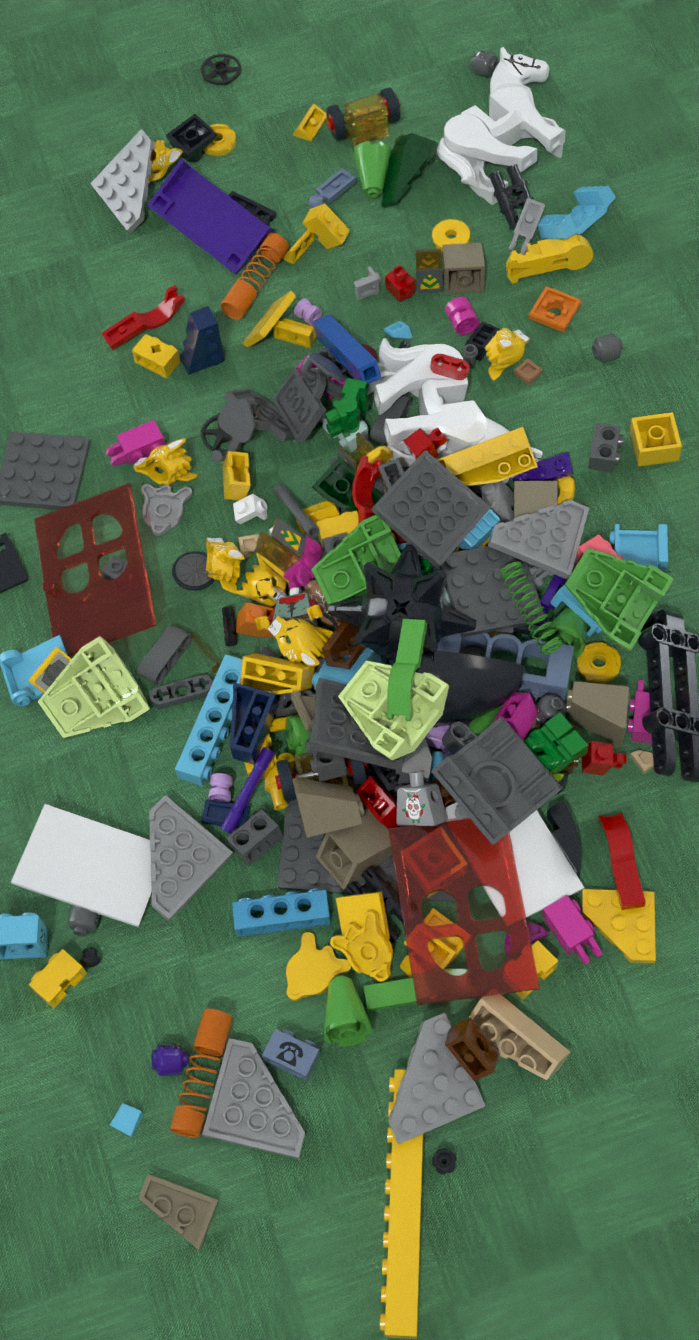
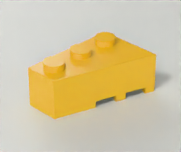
M254 653L243 656L240 684L276 695L292 693L293 691L299 692L312 688L315 666L310 667L304 663L291 662L290 660Z

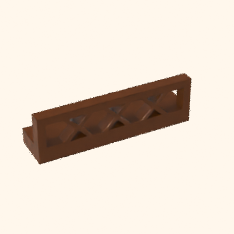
M344 621L339 624L322 647L327 666L349 670L352 668L366 648L360 644L349 647L351 644L356 643L354 638L359 630L358 628ZM350 655L347 661L340 660L341 658Z

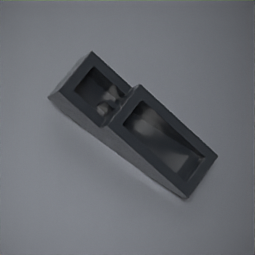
M562 801L547 810V820L555 830L552 832L553 838L579 878L582 856L580 839L572 815L565 802Z

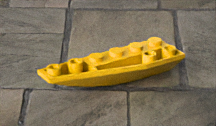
M523 427L437 459L438 462L466 486L500 482L538 467Z

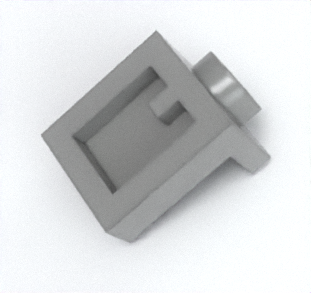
M372 267L367 268L368 277L354 282L355 296L358 300L380 292L379 284L381 279L378 272H374Z

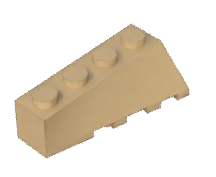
M495 989L480 999L469 1016L493 1044L501 1057L505 1059L510 1058L518 1062V1066L545 1080H548L560 1069L571 1053Z

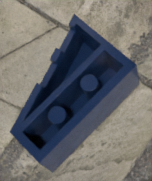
M209 306L191 312L186 328L187 337L183 341L184 350L180 354V360L188 375L225 361L218 323Z
M233 682L230 749L233 759L254 765L278 708L276 694Z

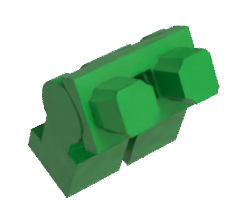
M346 378L341 401L336 400L332 402L333 409L324 413L328 422L326 428L332 438L341 433L346 438L350 436V433L358 431L361 411H367L369 406L367 382Z
M560 712L547 721L541 729L534 730L524 741L551 774L562 771L577 758H582L588 754V744L576 730L573 731L572 725Z

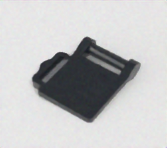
M6 533L0 535V546L5 545L6 549L0 551V593L28 581V576Z

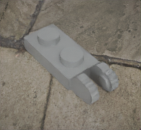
M527 198L513 232L514 236L509 246L510 250L513 251L517 238H522L525 242L520 249V253L524 255L527 248L526 244L532 240L545 204Z

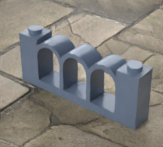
M488 633L461 637L460 634L443 637L438 642L437 650L460 653L461 649L465 646L476 645L484 650L485 657L491 658L495 652L507 651L514 655L517 664H521L525 658L530 656L539 657L547 665L546 677L524 673L523 685L517 692L530 693V695L537 697L554 694L563 701L565 700L574 646L563 643L558 650L542 655L540 653L542 647L536 645L537 640L535 639L525 641L522 644L519 639L510 634H499L491 638ZM540 640L538 644L544 645L546 642Z

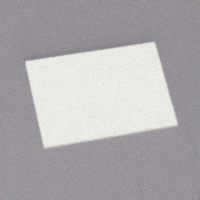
M457 802L444 808L447 816V821H445L447 827L507 927L543 910L566 895L569 897L584 889L583 884L537 810L501 840L492 845L469 816L464 820H459L455 816V809L459 806Z
M44 804L11 884L139 927L152 893L150 840Z

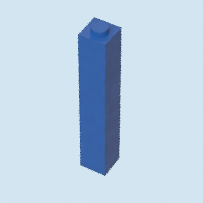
M330 314L312 322L317 339L356 380L365 381L368 385L382 378L377 360Z

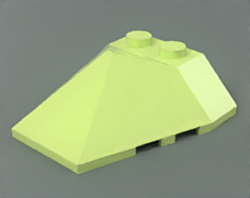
M101 636L80 648L38 700L39 705L63 738L89 732L100 727H109L120 722H129L150 709L137 681L115 649Z
M365 661L338 697L375 750L390 760L414 752L443 715L449 685L430 673L424 672L421 674L415 672L411 690L413 707L411 722L406 721L403 715H394L393 720H388L387 689L392 666Z

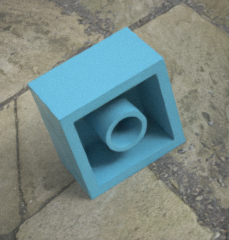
M23 913L22 916L0 914V960L47 957L48 929L39 915L35 913Z

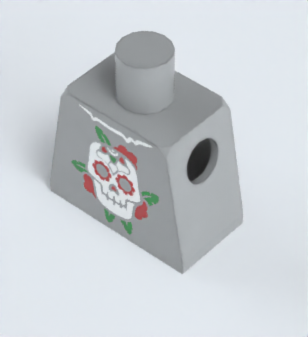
M423 771L409 772L410 784L399 787L397 790V825L435 826L447 821L439 786L437 784H424Z

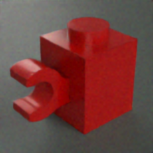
M399 264L393 268V271L385 275V287L399 302H402L415 293V280Z
M419 428L404 439L403 442L415 459L425 450L436 458L439 456L435 445L445 444L447 438L441 433L439 428H435L428 436Z
M591 741L588 744V754L582 757V773L603 776L611 767L622 769V764H627V755L622 753L613 754V744Z

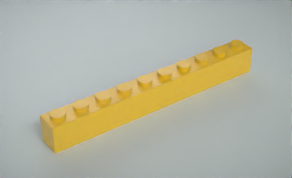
M395 1069V1076L390 1077L389 1092H394V1102H389L388 1117L394 1108L397 1099L396 1095L406 1070ZM388 1127L387 1143H392V1153H387L386 1168L391 1169V1179H386L385 1195H390V1205H385L384 1221H389V1232L384 1231L383 1248H388V1258H383L382 1275H387V1284L381 1287V1303H386L385 1314H380V1330L385 1331V1338L417 1339L423 1134L398 1144L391 1127Z

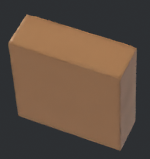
M527 358L514 370V375L529 386L542 374L543 369Z

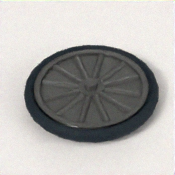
M188 552L179 556L172 567V575L176 583L182 588L191 591H198L209 587L214 582V579L208 577V571H206L207 555L201 552Z

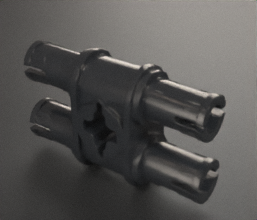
M517 164L506 168L512 183L509 187L505 186L500 171L488 175L495 190L493 196L496 197L501 209L500 213L505 215L510 230L516 227L519 220L515 209L519 207L523 210L527 198L534 200L526 185L527 181L522 179ZM512 195V196H516L517 199H515V198H509V197Z
M373 866L369 867L367 870L373 878L365 871L361 877L366 880L374 892L382 891L383 900H386L384 906L387 920L391 914H395L407 930L410 929L412 925L407 920V917L414 924L419 919L407 908L405 899L401 898L393 889L392 883L384 881ZM352 882L349 885L355 893L348 887L343 891L347 896L364 894L356 882ZM387 921L389 933L397 940L401 935ZM390 937L389 941L393 944L395 941Z

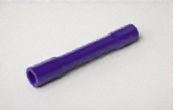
M265 747L262 748L245 785L220 829L229 834H232L236 829L257 784L275 755L273 751Z

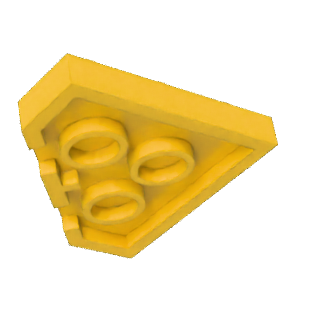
M582 889V915L591 921L599 929V932L624 954L623 956L630 963L655 964L654 892L643 891L646 901L645 907L621 910L616 890Z

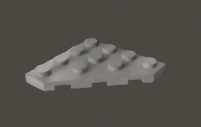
M142 129L90 183L124 228L130 233L143 222L145 217L143 208L148 196L149 187L147 186L148 176L151 175V152L154 151L155 143Z
M567 500L560 505L554 507L552 505L540 509L536 513L525 514L506 523H498L492 530L488 546L568 580L573 570L589 508L572 500Z
M165 795L149 811L152 907L170 922L233 856V852Z
M445 1013L425 1020L420 1024L416 1043L412 1047L407 1062L408 1067L405 1076L401 1080L396 1095L397 1099L388 1119L398 1144L485 1107L475 1081L445 1045L451 1029Z
M229 1038L202 1133L203 1137L300 1160L306 1136L303 1128L254 1045L249 1042Z

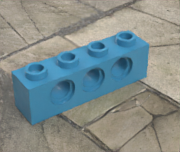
M318 888L310 889L307 893L287 892L284 896L265 895L261 899L242 898L238 902H232L234 927L237 937L331 924L327 892ZM302 905L311 906L306 912L299 910ZM279 908L287 909V912L283 915L276 914ZM256 911L264 912L260 918L252 917Z

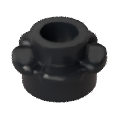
M447 1149L438 1150L436 1155L432 1157V1165L436 1168V1172L443 1175L447 1172H453L456 1168V1155ZM445 1159V1160L447 1161V1163H446V1164H443V1163H442V1160Z

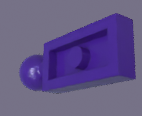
M566 452L536 462L538 467L529 470V472L516 475L513 478V483L514 481L530 480L553 481L574 474L569 453Z
M555 575L540 602L541 606L544 607V614H548L551 609H555L550 601L567 582L565 578ZM548 617L545 619L543 623L533 625L540 627L541 625L547 622Z

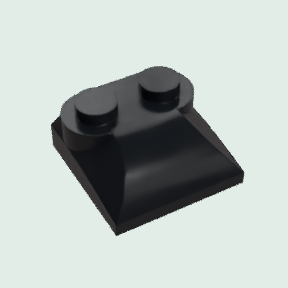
M194 114L166 134V137L173 148L183 151L181 156L186 161L195 162L201 158L202 150L217 137V133Z

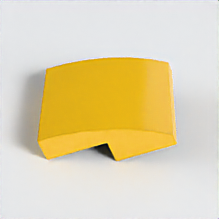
M433 908L423 922L415 927L405 940L404 945L436 969L441 970L446 969L471 940V935Z

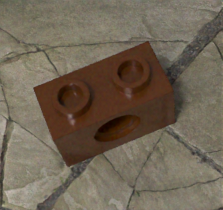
M470 1017L451 1027L445 1045L470 1077L476 1081L493 1073L500 1053L474 1020Z

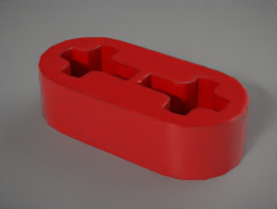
M435 354L431 358L430 369L437 375L455 380H464L469 373L470 366L465 360L445 354Z

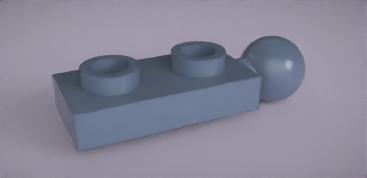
M341 168L316 188V194L310 196L308 200L309 207L319 206L323 204V201L328 204L332 203L356 183V177Z

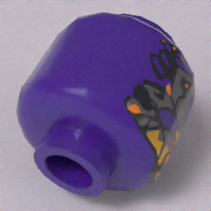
M178 1043L159 1044L156 1050H152V1070H156L159 1076H177L181 1074L183 1067H187L188 1054L183 1052L181 1045Z

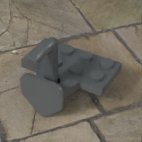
M318 353L308 354L301 365V370L294 367L272 399L295 439L301 443L311 435L315 425L324 416L326 409L320 401L324 391L342 399L344 386L329 379V377L331 376L341 382L344 381L345 377L332 361ZM314 363L319 368H311Z
M251 388L226 391L223 399L229 403L223 406L218 422L221 429L233 438L227 451L215 450L211 455V459L213 462L218 463L225 460L228 451L239 452L242 444L251 439L255 429L269 431L275 435L277 440L282 442L294 440L295 437L277 407Z

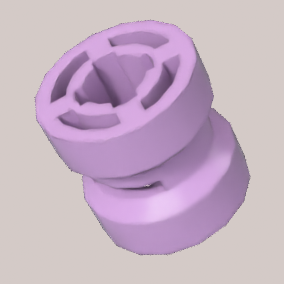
M305 298L301 299L294 309L295 316L300 319L303 318L310 326L313 325V321L321 317L322 313L319 307L316 305L312 306L311 302Z
M223 773L211 775L210 785L212 789L209 790L208 799L230 802L231 792L229 789L233 784V777Z

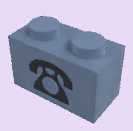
M275 1029L262 1054L264 1061L308 1082L321 1057L320 1051L317 1049L318 1045L306 1039L302 1042L295 1038L296 1035L286 1029H283L282 1032Z

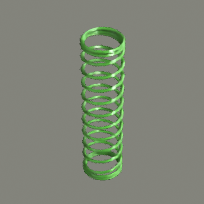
M521 562L510 563L503 567L499 574L501 578L506 579L504 584L510 586L508 591L513 594L512 599L518 601L516 607L521 609L520 614L526 616L524 622L530 624L528 630L533 632L532 638L538 639L536 645L542 647L540 653L542 655L550 654L558 650L563 645V642L560 640V637H556L544 645L538 644L542 638L554 634L556 629L546 632L541 637H534L537 631L549 627L552 622H547L535 630L530 629L533 623L544 620L548 617V614L541 615L532 622L526 621L528 616L539 613L544 607L540 606L529 614H522L525 608L536 605L540 599H535L524 607L518 606L520 601L531 598L536 594V591L529 592L521 599L514 598L517 593L531 588L532 584H526L516 592H511L512 586L525 582L528 576L521 577L512 584H507L506 582L509 578L516 577L524 572V569H521ZM514 566H517V567H516L515 569H513L512 571L507 572V573H504L506 570H508V569H510V568H512V567H514Z

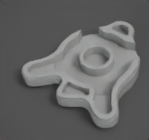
M145 484L141 487V492L145 497L142 508L145 523L152 529L153 534L162 536L180 524L184 516L185 503L193 496V491L190 487H183L176 493H172L169 485L154 488L150 484Z

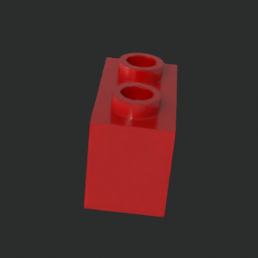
M370 776L354 793L359 794L360 800L381 824L394 830L398 826L397 799L390 791L386 790L382 783Z

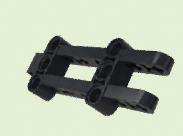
M661 609L649 616L638 638L639 645L644 650H647L650 713L643 717L642 724L644 729L652 734L655 773L667 777L674 773L676 769L675 740L679 741L681 777L685 781L697 783L699 782V702L695 654L699 652V636L685 631L682 615ZM669 657L673 658L676 710H673Z

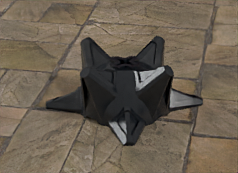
M411 544L405 545L391 573L371 562H367L364 565L366 591L363 596L331 603L328 606V614L359 629L354 638L358 644L379 654L382 664L391 665L392 667L396 662L403 619L425 620L427 622L423 653L436 651L438 649V642L443 637L476 629L475 619L445 605L443 601L447 577L445 571L439 570L422 575L416 548Z

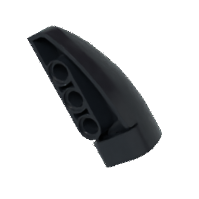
M437 650L434 652V660L432 653H422L420 668H417L415 672L421 674L424 672L430 673L449 685L443 715L434 725L447 726L455 722L463 723L474 720L493 711L509 700L523 685L525 667L521 664L488 657Z

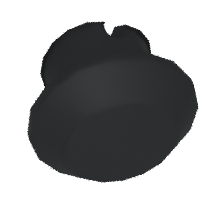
M90 947V951L88 948H85L82 951L83 958L80 960V964L84 967H95L101 962V958L97 956L95 948Z

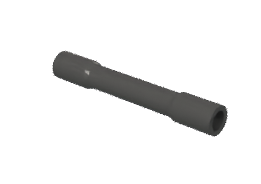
M276 484L273 488L276 496L294 515L306 534L311 538L316 537L319 534V528L305 514L284 484Z

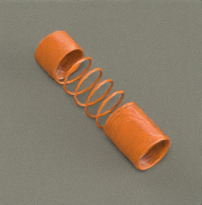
M276 233L268 234L260 249L257 250L256 255L252 257L251 263L246 266V270L242 272L241 277L237 279L221 302V309L228 317L236 320L243 317L256 298L257 292L261 290L259 284L263 285L266 283L264 277L271 276L269 270H275L274 263H280L288 251L289 245L281 235ZM257 257L260 263L253 262L254 258ZM258 257H264L272 262L274 268L266 267ZM252 264L255 271L248 270L249 265ZM253 264L264 267L269 272V275L261 274ZM247 271L250 278L243 277L244 272ZM248 271L259 274L264 279V283L256 281ZM243 278L250 279L251 281L255 282L258 285L259 290H255V288L250 283L244 281Z
M203 1010L197 1036H195L193 1049L200 1055H193L189 1058L190 1062L196 1067L186 1070V1074L194 1080L182 1082L183 1087L189 1092L178 1095L179 1099L187 1105L175 1107L173 1120H171L169 1128L170 1131L182 1136L199 1138L205 1115L190 1108L207 1111V1109L186 1102L181 1098V1095L211 1098L208 1095L189 1089L184 1083L197 1082L215 1086L213 1083L193 1077L188 1071L205 1070L214 1074L218 1073L215 1070L204 1068L194 1063L192 1058L205 1057L215 1061H222L214 1056L223 1055L233 1017L220 1010Z

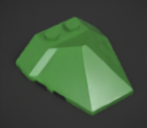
M377 515L361 521L348 536L342 539L340 544L323 557L311 570L329 605L363 596L366 591L364 565L367 562H371L391 573L401 553L393 539L390 527Z
M587 548L565 583V587L610 640L630 652L642 633L640 632L658 601L665 595L674 578L655 566L637 564L629 559L626 561L615 558L614 555Z

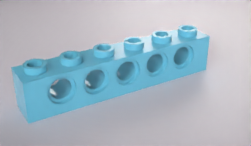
M225 654L176 765L175 772L178 779L200 786L204 785L206 779L209 780L212 774L211 766L214 760L219 758L221 752L220 745L223 740L227 739L229 734L228 727L232 721L233 684L228 683L236 680V683L240 684L243 659ZM223 699H229L226 703H220ZM215 718H221L218 722H212ZM207 737H212L211 741H203ZM197 757H204L201 761H195Z

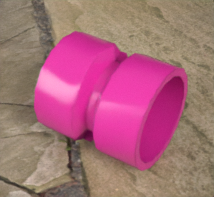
M457 297L446 305L445 312L458 335H467L476 330L479 325V319L466 297Z

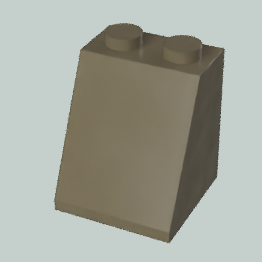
M482 243L443 245L445 294L484 292L485 263Z
M514 481V518L536 513L538 510L552 505L553 507L557 506V481Z
M574 681L573 690L568 689L566 713H570L569 721L617 747H622L626 730L629 687Z
M301 778L292 779L307 838L362 824L360 816L365 815L359 794H354L352 787Z
M369 809L364 810L365 815L360 816L362 824L326 833L315 856L343 890L346 887L350 888L349 885L352 882L359 881L364 871L369 873L367 870L369 867L373 866L375 868L390 857L398 843L394 834L385 825L381 824Z

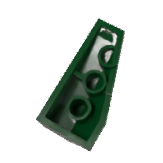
M413 133L401 135L395 140V145L391 151L381 203L383 208L398 203L410 187L408 182L415 176H418L421 173L419 170L424 162L428 163L439 145L436 141Z
M339 457L316 481L312 488L328 502L350 512L357 510L359 515V509L355 506L352 496L356 472ZM373 487L372 501L373 505H375L383 495Z

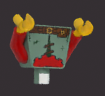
M291 588L289 596L281 597L277 600L276 607L268 617L261 616L255 619L257 631L263 628L268 630V627L277 616L286 621L296 618L303 619L318 627L317 618L323 617L324 609L315 599H310L307 593H302L300 588Z

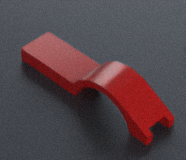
M175 284L166 290L163 301L152 311L146 313L134 311L101 333L112 350H115L145 329H154L166 324L175 315L185 301L183 295L178 296L176 293L178 289Z
M367 456L361 457L352 488L353 502L359 509L358 524L376 515L371 511L374 507L372 488L379 474L378 466L382 465V460H375L374 464L369 463Z
M622 813L607 817L603 815L598 816L600 828L604 830L608 842L611 872L621 910L645 907L646 901L635 864L632 838Z

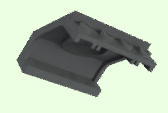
M503 716L499 717L453 756H447L431 770L492 845L511 832L563 788Z

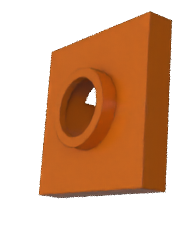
M546 286L528 314V319L564 333L580 308L582 300ZM557 308L561 310V315L555 316L549 310Z

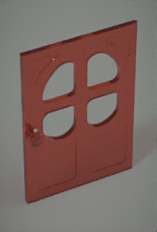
M130 483L34 518L44 580L42 589L46 593L52 637L54 638L58 635L62 637L68 656L75 655L81 647L99 636L109 643L156 626ZM101 514L112 516L122 528L121 536L96 545L92 523L94 518ZM80 524L84 543L83 550L59 559L58 548L64 533L70 526ZM124 549L127 556V566L124 572L114 580H104L100 571V558ZM87 563L89 572L88 585L78 593L66 592L62 585V573L66 569Z
M471 819L446 821L435 826L412 825L389 828L388 832L416 1004L423 1005L539 990L540 987L510 832L492 845ZM477 886H488L495 889L503 898L505 915L500 918L474 920L469 907V892ZM436 891H444L451 894L456 902L458 922L428 926L425 924L422 916L421 904L429 894ZM506 931L510 935L511 944L505 962L495 971L483 970L479 962L475 936L481 933ZM449 937L461 938L467 972L463 975L455 976L444 971L434 961L428 950V942L430 940Z

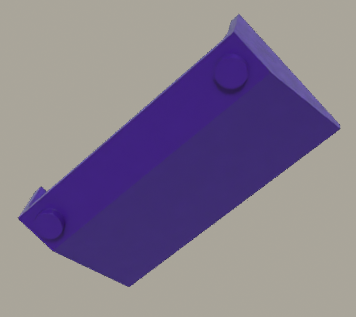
M182 158L147 205L235 275L256 255L257 250L260 249L268 234L275 233L270 226L264 224L189 166Z

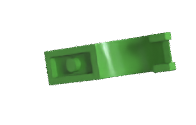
M403 619L396 662L393 664L388 680V720H393L394 715H403L406 721L411 722L413 713L411 701L412 682L415 671L421 665L427 622L425 620Z
M471 969L433 970L412 978L364 986L367 1011L417 1004L425 998L443 994H459L461 996L475 994L474 987L470 988L468 977L471 975Z

